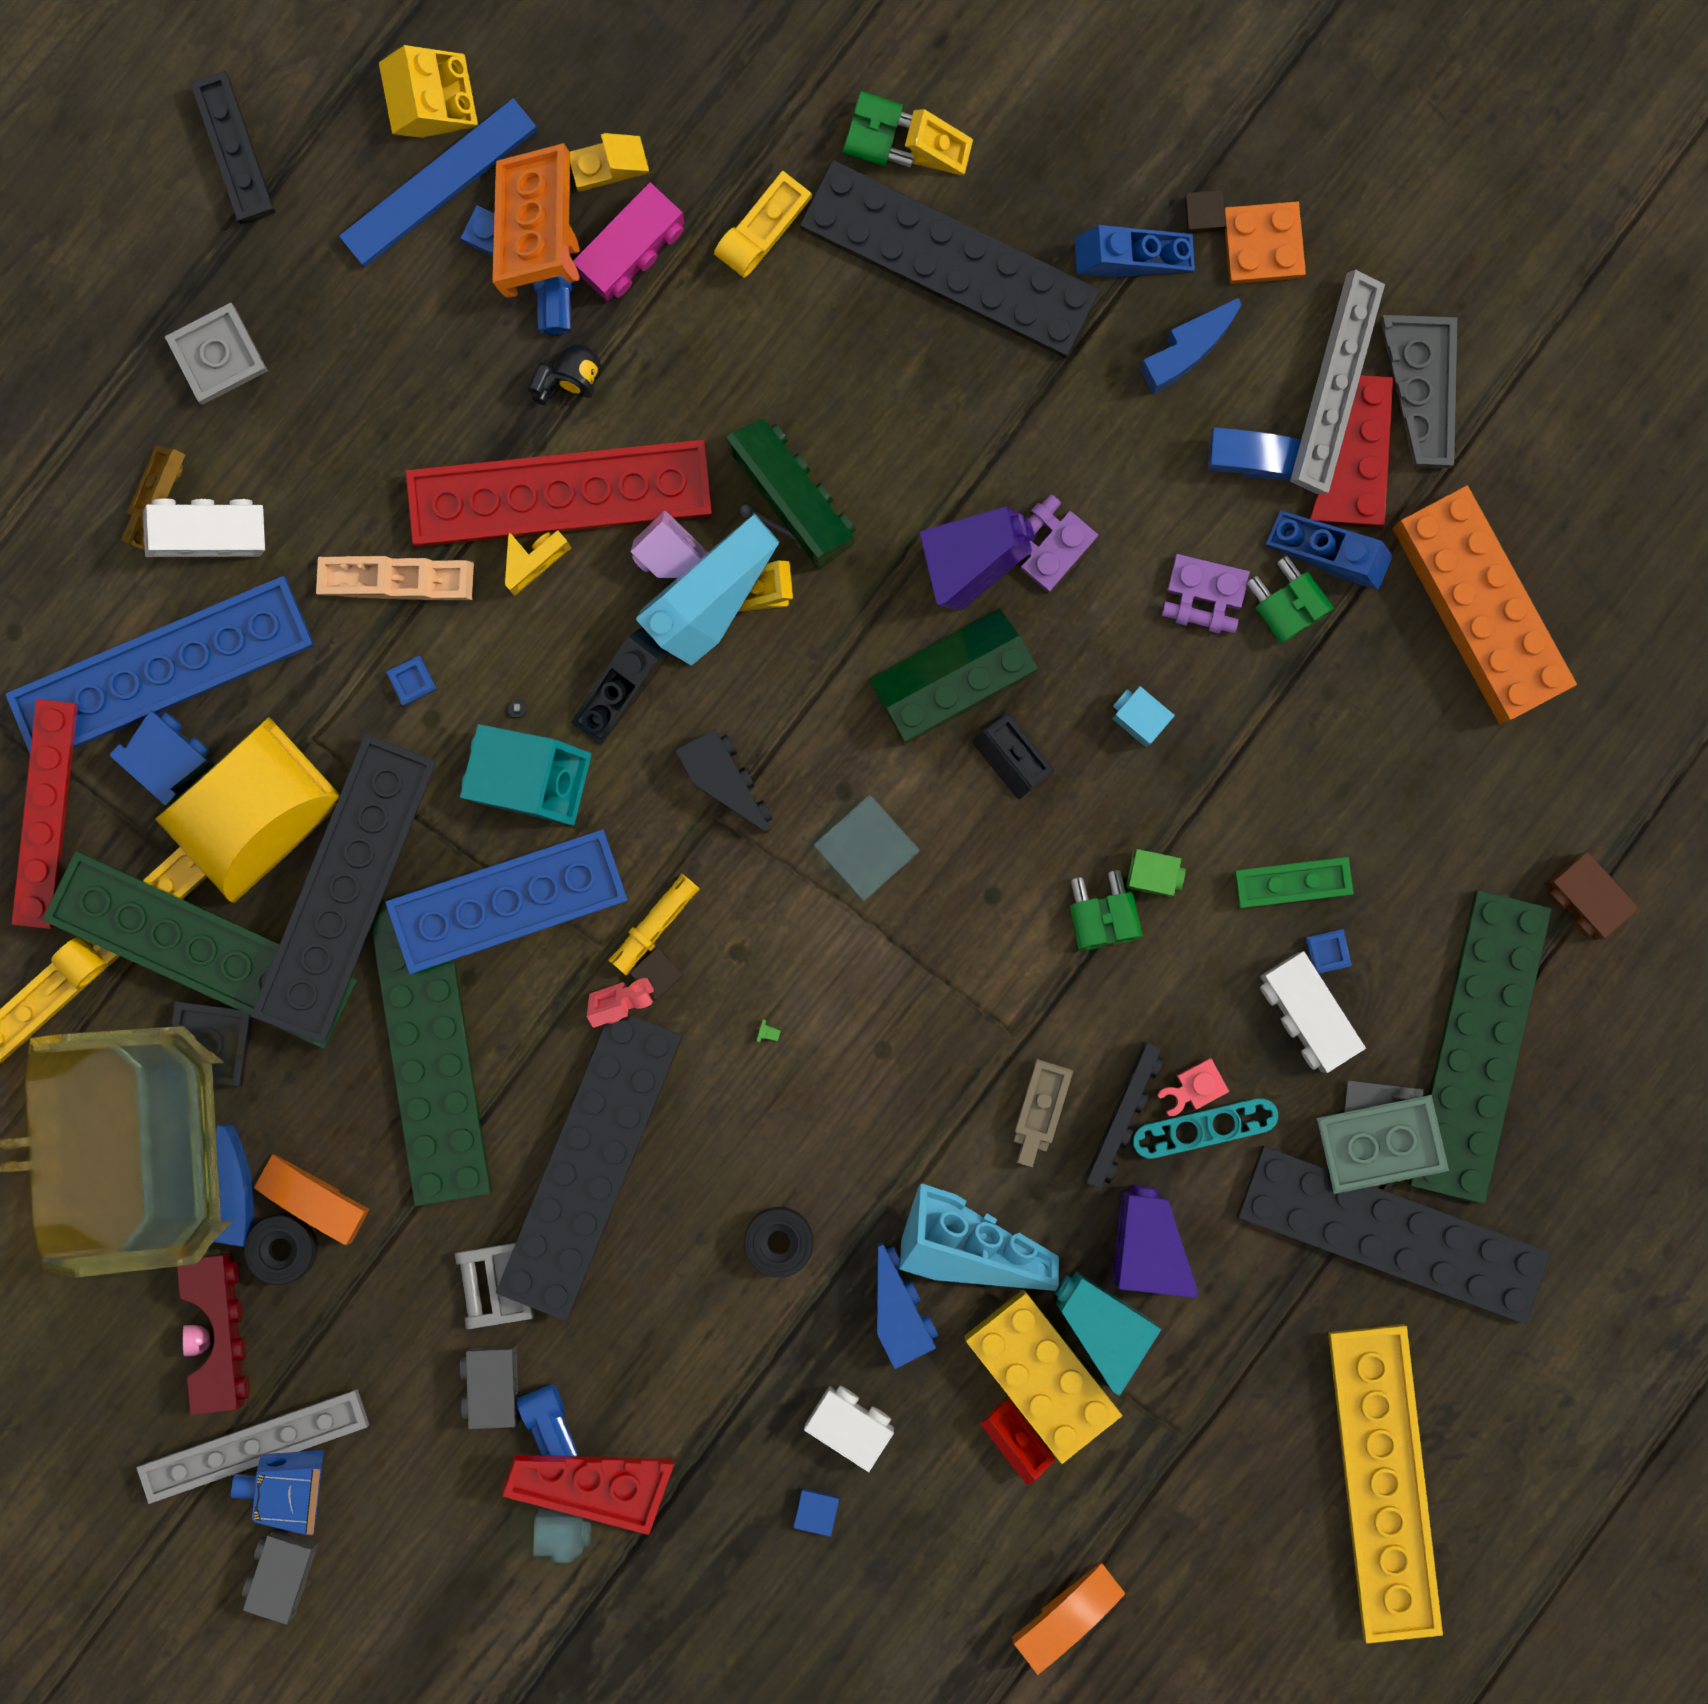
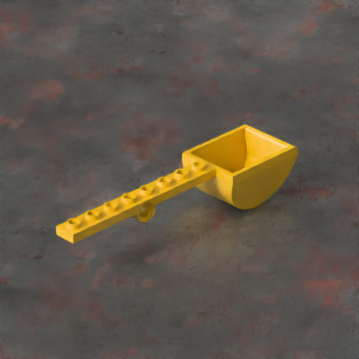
M268 717L155 819L180 847L143 881L184 899L208 877L230 902L235 903L333 814L340 794L275 722ZM78 936L62 946L51 958L52 963L0 1009V1064L111 965L119 955Z

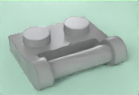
M516 1243L454 1253L456 1265L460 1264L468 1314V1316L464 1317L466 1329L534 1318L533 1308L496 1294ZM485 1260L492 1306L491 1313H483L475 1266L477 1261Z

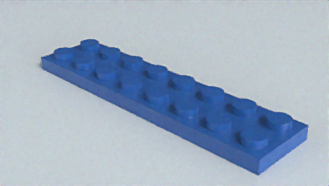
M281 576L8 692L5 695L29 753L31 752L36 699L78 703L73 747L75 749L145 719L150 710L160 713L315 647V644L289 582L285 576Z

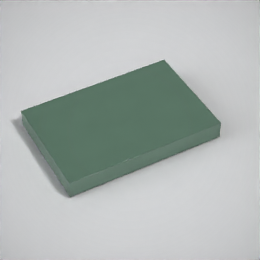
M1432 1095L1317 1118L1334 1194L1449 1171Z

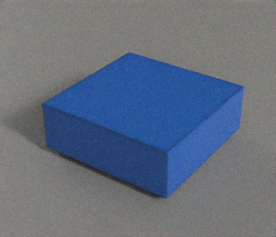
M420 655L386 672L404 707L438 690Z
M1344 929L1305 937L1309 959L1318 973L1352 966Z
M802 1488L794 1528L831 1537L840 1496Z

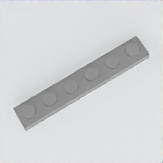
M1357 270L1347 272L1290 479V482L1318 495L1328 494L1385 286V284Z
M358 1389L144 1463L136 1468L148 1504L256 1467L259 1464L260 1456L264 1454L298 1452L367 1428L369 1422Z

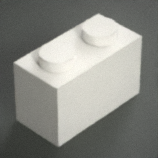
M829 1386L805 1423L804 1431L870 1472L894 1434V1428L889 1424L891 1418L875 1407L868 1411L857 1404L859 1397L845 1387L839 1386L836 1390Z

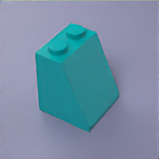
M478 724L476 734L471 742V754L467 771L462 778L460 798L486 806L574 826L592 753L555 739Z
M1076 1271L1072 1278L1066 1275L1055 1292V1295L1058 1296L1056 1305L1111 1390L1120 1396L1161 1329L1153 1320Z

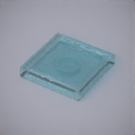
M870 795L814 844V847L863 901L868 899L920 852L917 846Z

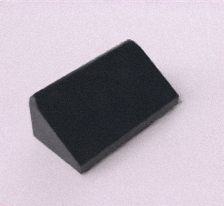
M1008 713L973 740L977 750L1018 799H1021L1054 772V769Z

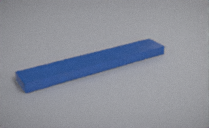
M511 99L339 237L365 268L493 167L496 161L503 159L538 131L537 126L515 99Z

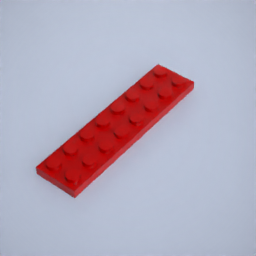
M705 440L406 470L412 541L415 547L507 538L509 533L513 537L546 534L548 532L555 533L557 530L565 532L652 523L664 510L675 520L713 516Z

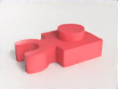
M642 978L633 982L629 987H626L624 982L590 993L587 1018L593 1028L606 1023H615L628 1016V1009H641L651 1005L653 1001L649 993H652L654 989L648 978Z
M1208 1058L1177 1075L1181 1086L1178 1088L1164 1087L1156 1095L1159 1099L1168 1094H1172L1175 1097V1106L1166 1111L1167 1116H1175L1183 1110L1185 1103L1188 1101L1191 1102L1196 1110L1228 1093L1229 1090L1213 1060Z

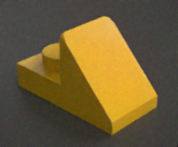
M925 109L914 110L905 146L911 149V154H914L913 164L957 175H965L973 139Z
M604 133L601 134L603 143L570 152V164L578 192L650 174L640 136Z
M558 530L552 535L549 532L542 535L532 545L534 551L530 554L509 533L505 585L514 596L571 549L568 541Z
M775 561L766 564L738 612L789 606V600L793 599L790 562Z

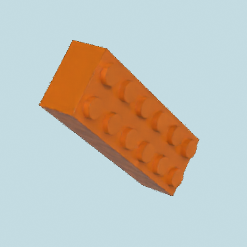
M1468 485L1402 519L1392 528L1499 725L1516 718L1577 685Z

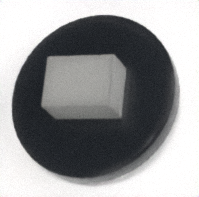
M520 700L511 702L508 706L510 716L513 718L523 717L527 712L526 704Z

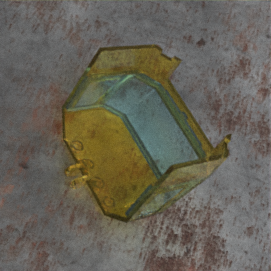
M175 1026L69 1033L30 1038L25 1072L28 1137L0 1139V1148L3 1150L28 1146L29 1161H4L0 1163V1172L30 1170L33 1232L43 1270L76 1278L195 1265L206 1254L207 1248L218 1235L223 1233L233 1222V1220L221 1219L212 1076V1064L224 1062L213 1052H209L185 1027Z

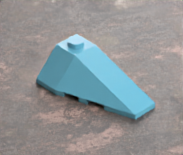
M754 513L641 609L636 620L661 648L692 666L720 642L778 546V539Z
M919 1185L901 1239L900 1270L939 1281L1056 1291L1059 1286V1256L1021 1233L1012 1235L995 1224L997 1219L988 1213L982 1217L965 1206L967 1201L958 1195L928 1185Z

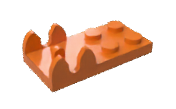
M564 143L496 161L492 282L506 298L517 296V286L557 276H562L569 283L579 280L580 276L577 268L570 257V254L580 252L577 238L569 225L570 151Z

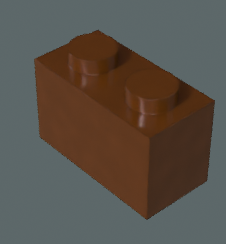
M1588 852L1575 855L1544 883L1551 891L1548 893V896L1552 902L1561 910L1567 909L1576 918L1574 921L1575 927L1588 939L1591 937L1595 940L1606 939L1639 909Z

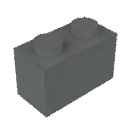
M517 1345L470 1347L466 1351V1357H461L460 1359L461 1380H467V1395L462 1396L461 1413L463 1419H468V1429L515 1427L520 1421L516 1401L519 1397Z
M276 1528L267 1535V1538L261 1537L254 1554V1560L259 1561L255 1575L249 1574L242 1591V1597L247 1598L243 1611L287 1625L296 1615L319 1542Z

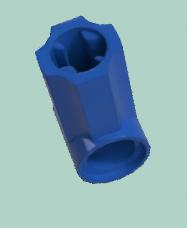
M562 276L534 282V290L537 293L539 332L549 335H563L564 333L571 332L570 292L574 291V282L569 283Z
M553 1383L516 1399L521 1418L526 1428L532 1430L542 1456H576L578 1454L563 1417L565 1416L563 1402Z

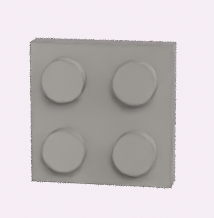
M232 303L165 336L194 395L201 405L268 372L240 315Z

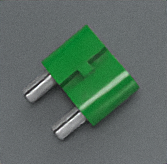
M861 90L842 153L885 167L887 160L911 167L914 154L892 148L891 146L897 126L901 125L909 128L912 115L902 112L903 104Z
M1288 556L1283 557L1277 563L1290 581L1285 588L1271 595L1258 576L1251 578L1247 583L1260 601V604L1255 609L1281 645L1334 610L1333 605L1310 573L1306 572L1301 575Z
M1120 870L1108 873L1112 895L1104 899L1088 900L1084 878L1078 877V881L1077 878L1071 881L1076 903L1070 905L1069 909L1079 951L1103 948L1111 944L1118 945L1133 942L1143 938L1134 894L1131 892L1125 893Z

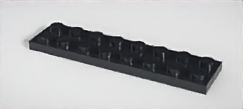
M835 160L832 161L800 224V230L1067 359L1100 292V289Z
M368 734L364 735L251 1018L325 1044L435 768V760Z
M630 1014L615 1023L605 1024L500 1280L496 1294L566 1322L569 1320L682 1040V1035Z
M1265 1146L1261 1147L1237 1217L1523 1324L1527 1323L1551 1255L1549 1251L1373 1186L1334 1194L1329 1170Z

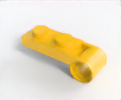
M782 171L737 228H731L723 236L714 251V255L743 278L747 277L811 200L812 193Z

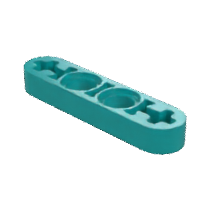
M1253 1098L1143 1124L1134 1131L1132 1146L1140 1156L1150 1159L1265 1133L1272 1130L1276 1125L1278 1110L1269 1100ZM1259 1104L1263 1110H1269L1270 1116L1264 1118V1125L1260 1126L1259 1122L1255 1120L1244 1122L1247 1130L1241 1131V1119L1236 1109L1242 1108V1115L1244 1116L1255 1113V1106ZM1220 1113H1227L1233 1119L1234 1126L1225 1135L1218 1134L1213 1128V1120ZM1189 1121L1197 1129L1196 1138L1190 1143H1181L1176 1137L1177 1126L1182 1122ZM1169 1125L1168 1134L1174 1147L1167 1149V1141L1155 1143L1154 1151L1149 1152L1147 1147L1139 1145V1140L1145 1138V1131L1150 1130L1153 1136H1160L1165 1134L1162 1126Z

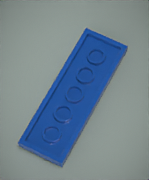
M604 829L385 901L409 974L411 975L625 903L628 900Z

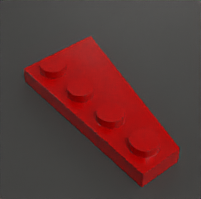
M1360 375L1329 493L1317 494L1309 519L1333 525L1382 528L1385 525L1393 377Z
M514 1455L502 1488V1496L649 1535L674 1463L672 1459Z

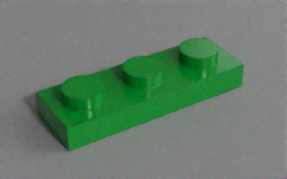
M1349 857L1234 871L1239 909L1354 894Z

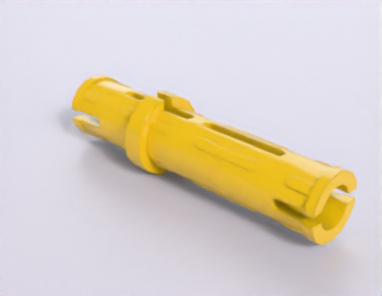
M681 874L636 928L632 927L628 931L629 937L608 960L627 976L647 950H653L656 946L653 943L700 888Z

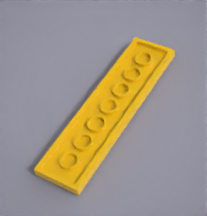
M1401 1324L1328 1332L1363 1640L1367 1644L1442 1636L1443 1631L1407 1326Z

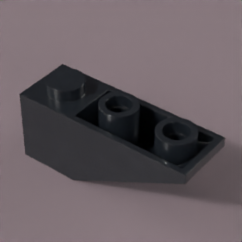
M643 627L630 634L571 723L600 745L603 744L655 677L670 653L661 648Z
M716 729L675 750L695 787L764 833L771 831L767 823L773 820L763 800L757 803L754 801L749 790L755 787L745 767L739 770L736 768L731 757L737 754L727 734L720 737Z

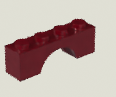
M232 1252L177 1260L180 1299L200 1307L209 1317L214 1330V1346L209 1359L200 1369L187 1376L190 1414L237 1410L245 1405V1399H248L250 1394L249 1379L247 1376H243L242 1361L246 1358V1343L243 1337H239L238 1322H241L243 1318L241 1300L236 1299L235 1284L239 1282L237 1261H232Z

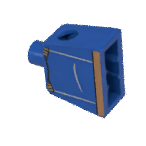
M324 1451L274 1453L260 1456L256 1476L234 1474L231 1498L254 1500L252 1520L255 1523L305 1535H314Z

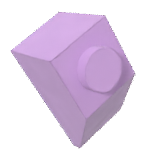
M665 510L633 540L630 551L633 554L634 562L643 571H651L657 578H678L708 553Z

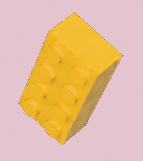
M1024 1288L964 1335L971 1349L1061 1464L1122 1417L1118 1408Z

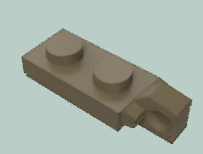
M1036 1059L1014 1131L1016 1132L1014 1142L1022 1144L1016 1163L1033 1167L1038 1149L1047 1152L1049 1143L1053 1141L1073 1070Z

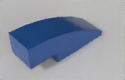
M1239 298L1172 329L1167 338L1170 347L1143 360L1140 370L1153 395L1174 384L1194 369L1212 351L1226 333L1242 305Z
M1214 427L1210 433L1207 471L1242 473L1243 477L1290 480L1301 439L1262 432Z
M221 1124L217 1125L204 1201L219 1204L213 1242L243 1247L249 1232L254 1226V1193L250 1168L234 1125Z

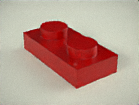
M1010 1398L1000 1402L980 1423L1026 1485L1036 1481L1056 1459Z

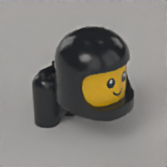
M572 345L562 352L554 368L548 361L540 363L527 388L533 394L532 400L540 405H546L548 399L552 398L559 389L581 397L591 398L594 393L592 384L601 369L600 359L590 348L583 345Z

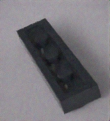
M222 71L190 82L237 221L242 225L276 213L229 75L226 71Z
M1143 1042L1083 1180L1086 1183L1099 1189L1102 1188L1104 1182L1111 1183L1118 1167V1163L1113 1161L1118 1148L1125 1149L1133 1133V1128L1128 1126L1134 1112L1141 1113L1147 1101L1149 1093L1144 1091L1149 1077L1153 1079L1157 1077L1163 1064L1164 1058L1159 1056L1162 1048L1148 1042Z

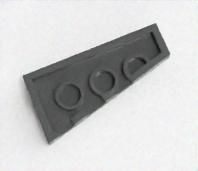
M1382 315L1380 318L1413 467L1452 468L1454 466L1458 317Z

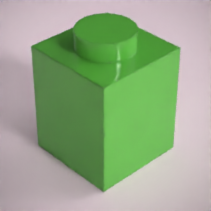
M1139 849L1134 850L1125 888L1166 897L1174 896L1175 890L1181 891L1184 883L1186 869L1180 867L1182 858Z

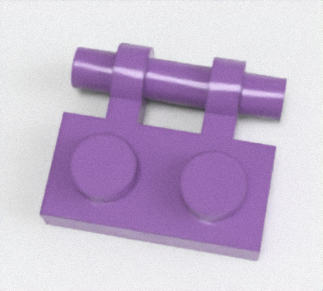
M1052 494L1042 504L1037 503L1030 511L1032 516L1029 518L1034 535L1042 526H1045L1051 533L1039 547L1030 541L1032 552L1027 555L1029 559L1021 567L1024 573L1048 593L1098 537L1094 530L1071 511L1061 522L1054 517L1053 513L1061 505V502Z
M1176 554L1167 593L1180 595L1181 598L1179 605L1165 601L1162 616L1176 619L1175 623L1186 626L1188 622L1206 626L1208 631L1220 633L1221 630L1235 633L1238 619L1225 616V609L1229 607L1240 610L1242 607L1250 571ZM1193 599L1213 603L1212 613L1192 608Z

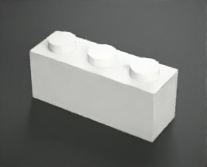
M173 499L152 500V505H146L143 511L145 557H260L265 551L263 505H253L252 500L248 499L229 501L230 505H214V500L195 499L191 501V505H176V501Z
M1304 951L1297 952L1260 976L1264 982L1260 986L1262 993L1272 1006L1277 1003L1285 1015L1281 1018L1283 1026L1292 1038L1295 1036L1299 1037L1305 1047L1301 1053L1313 1070L1318 1068L1320 1072L1328 1073L1366 1049Z

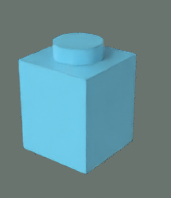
M1140 686L1134 694L1127 689L1113 706L1118 712L1112 719L1147 748L1175 715Z

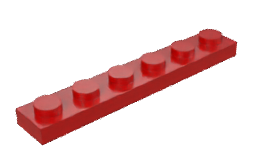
M36 699L12 917L13 925L46 929L54 927L42 919L59 883L78 703Z

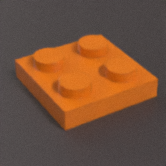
M1299 201L1225 207V241L1230 285L1303 279L1305 277L1306 270Z

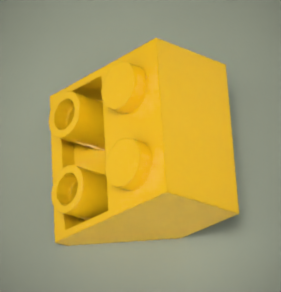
M404 45L379 62L392 134L424 138L478 126L465 54Z

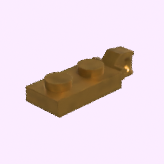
M155 446L127 511L131 518L121 540L123 542L145 550L143 525L145 506L152 505V500L168 499L173 483L181 476L183 470L182 462L185 454L172 448Z

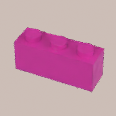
M650 182L576 257L573 262L579 276L607 302L614 296L617 298L621 297L632 285L631 279L640 269L642 271L649 269L658 258L657 252L666 243L671 245L681 236L684 231L682 226L685 224L683 212Z

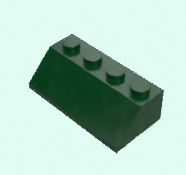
M763 418L726 436L731 456L784 526L790 531L818 571L854 545L852 533L856 531L855 527L843 512L837 515L829 505L833 502V499L821 483L816 486L807 476L811 470L804 459L798 453L794 456L791 455L785 447L788 439L777 424L770 427Z
M999 608L868 679L905 746L1036 674L1038 667L1022 638Z

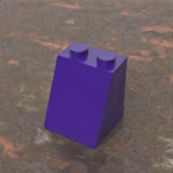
M1006 506L920 531L937 606L953 611L963 610L1032 552L1030 541L1035 539L1030 519H1024L1023 514Z
M1132 1185L1131 1191L1122 1190L1112 1282L1119 1289L1197 1298L1198 1290L1169 1201L1159 1195L1158 1189L1151 1186Z

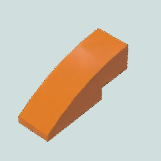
M275 1154L271 1155L254 1186L257 1191L291 1214L344 1245L352 1243L370 1210L341 1194L339 1189Z
M1100 1562L1041 1609L1042 1613L1012 1636L1013 1643L1037 1675H1039L1092 1629L1125 1595V1592L1103 1563Z

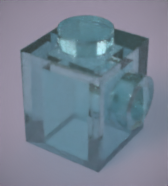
M539 1509L535 1515L533 1556H551L552 1562L568 1563L573 1562L574 1557H580L584 1546H590L591 1522H585V1518L545 1509Z

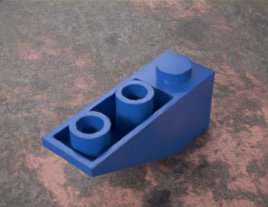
M1098 225L1075 237L1078 275L1120 277L1195 271L1193 234Z
M1281 510L1266 542L1267 546L1339 578L1379 590L1393 558V555L1381 540Z
M882 1241L878 1244L877 1335L894 1369H897L935 1349L936 1346L933 1338L938 1336V1332L929 1315L921 1317L915 1305L921 1299L912 1281L904 1284L898 1272L900 1258L894 1246L887 1249Z

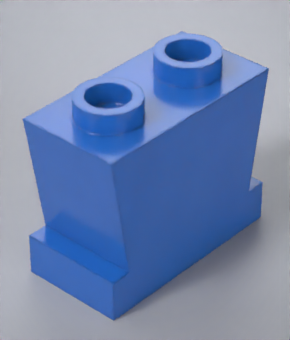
M150 710L127 747L119 744L109 756L165 806H170L182 795L180 792L215 763L207 757L211 752L208 747L193 736L188 740L179 732L183 726L166 711L161 716Z

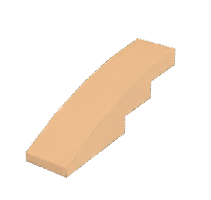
M387 556L318 557L316 594L382 599L472 600L474 563L468 560L392 559Z

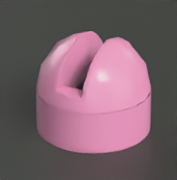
M184 1325V1356H196L207 1351L211 1344L209 1331L199 1325Z

